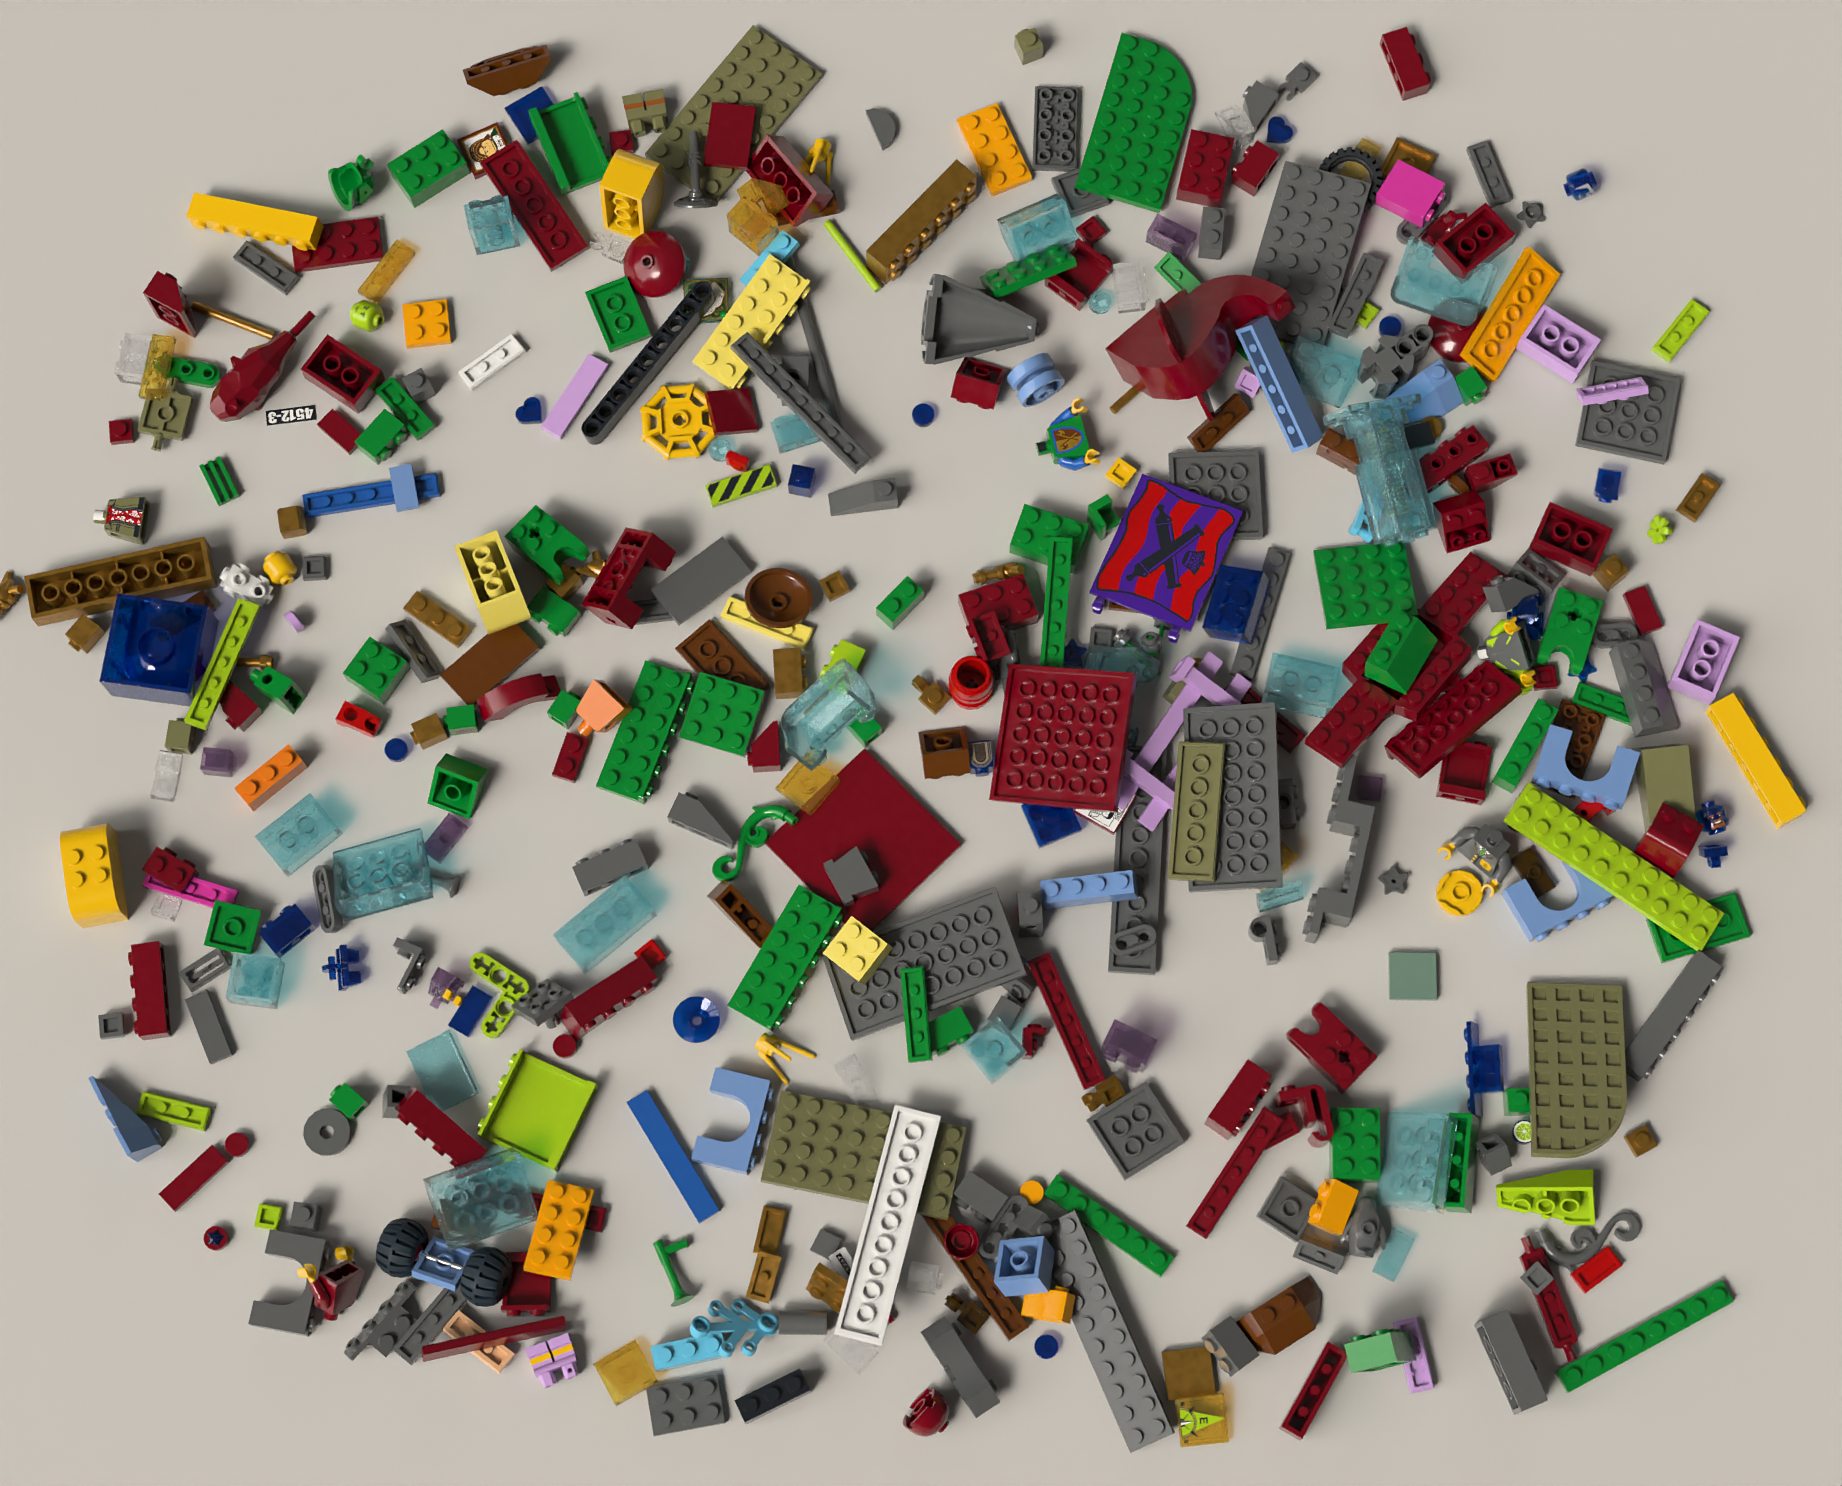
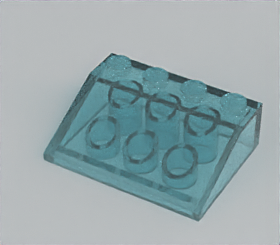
M421 828L333 852L335 907L345 922L433 898L432 876Z
M1427 1111L1389 1112L1380 1166L1381 1180L1378 1182L1375 1198L1377 1206L1444 1214L1458 1124L1456 1118L1446 1113Z
M513 1147L423 1179L429 1201L449 1252L537 1220L538 1213L520 1152Z

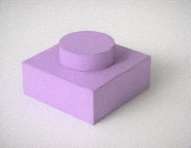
M1246 366L1234 387L1254 398L1261 385L1254 370Z

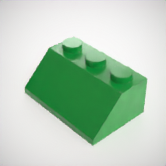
M1397 609L1366 661L1365 676L1406 695L1437 644L1438 639L1418 618Z

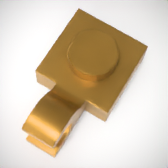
M919 675L912 680L913 683L911 685L922 694L918 700L934 715L951 699L935 682L929 686Z
M1114 1074L1095 1086L1097 1092L1087 1093L1081 1099L1089 1111L1092 1112L1102 1104L1108 1107L1124 1097L1126 1093L1119 1079Z

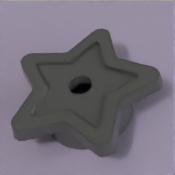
M1525 201L1522 202L1523 211L1517 214V219L1524 220L1528 228H1532L1535 222L1545 221V217L1541 214V203L1528 204Z
M1391 866L1388 874L1378 877V880L1384 884L1385 895L1391 892L1404 894L1403 883L1408 879V875L1399 874L1395 867Z

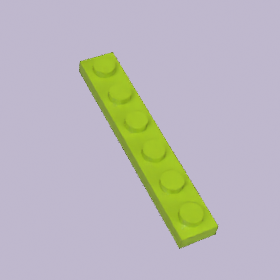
M240 598L237 599L184 719L186 724L207 731L261 609L260 605Z

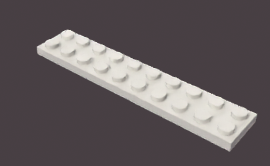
M898 1105L894 1106L835 1328L836 1335L882 1346L941 1116Z

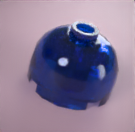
M1533 594L1526 596L1517 606L1512 608V611L1507 612V619L1516 617L1515 623L1525 622L1530 640H1541L1540 636H1543L1544 614L1538 608V606L1543 605L1541 595Z

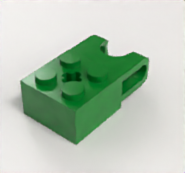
M537 505L504 536L516 553L557 585H560L566 579V576L561 571V565L565 560L575 557L584 561L591 554L581 540Z
M1559 587L1550 608L1536 656V663L1545 665L1551 654L1562 652L1570 660L1569 673L1579 676L1585 664L1603 601Z

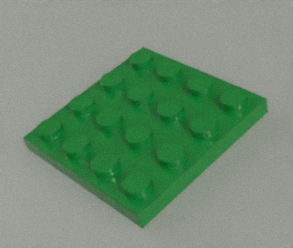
M1404 541L1313 550L1326 630L1389 623L1397 609L1418 618Z

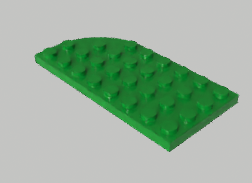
M1121 33L1075 185L1076 189L1156 213H1160L1192 105V89L1183 66L1173 54L1161 45Z

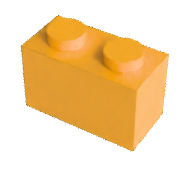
M1324 1179V1182L1318 1188L1316 1202L1309 1211L1310 1217L1307 1223L1330 1234L1342 1235L1359 1191L1336 1179Z

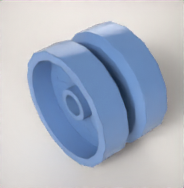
M1041 353L1025 360L1007 376L1008 383L1014 391H1018L1017 397L1024 407H1031L1047 400L1059 391L1065 383L1059 370H1053L1055 363L1048 353Z

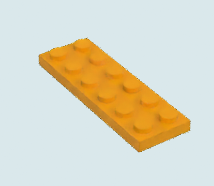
M1531 247L1524 249L1460 353V356L1489 382L1496 381L1517 347L1520 338L1560 276V273Z

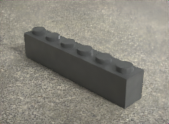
M1699 950L1692 956L1626 1048V1074L1637 1082L1643 1077L1647 1079L1655 1069L1652 1064L1656 1058L1661 1060L1668 1051L1665 1047L1669 1040L1674 1042L1681 1032L1678 1027L1682 1022L1687 1023L1695 1012L1691 1009L1696 1003L1700 1005L1708 994L1705 992L1708 985L1714 986L1721 976L1718 971L1722 966Z

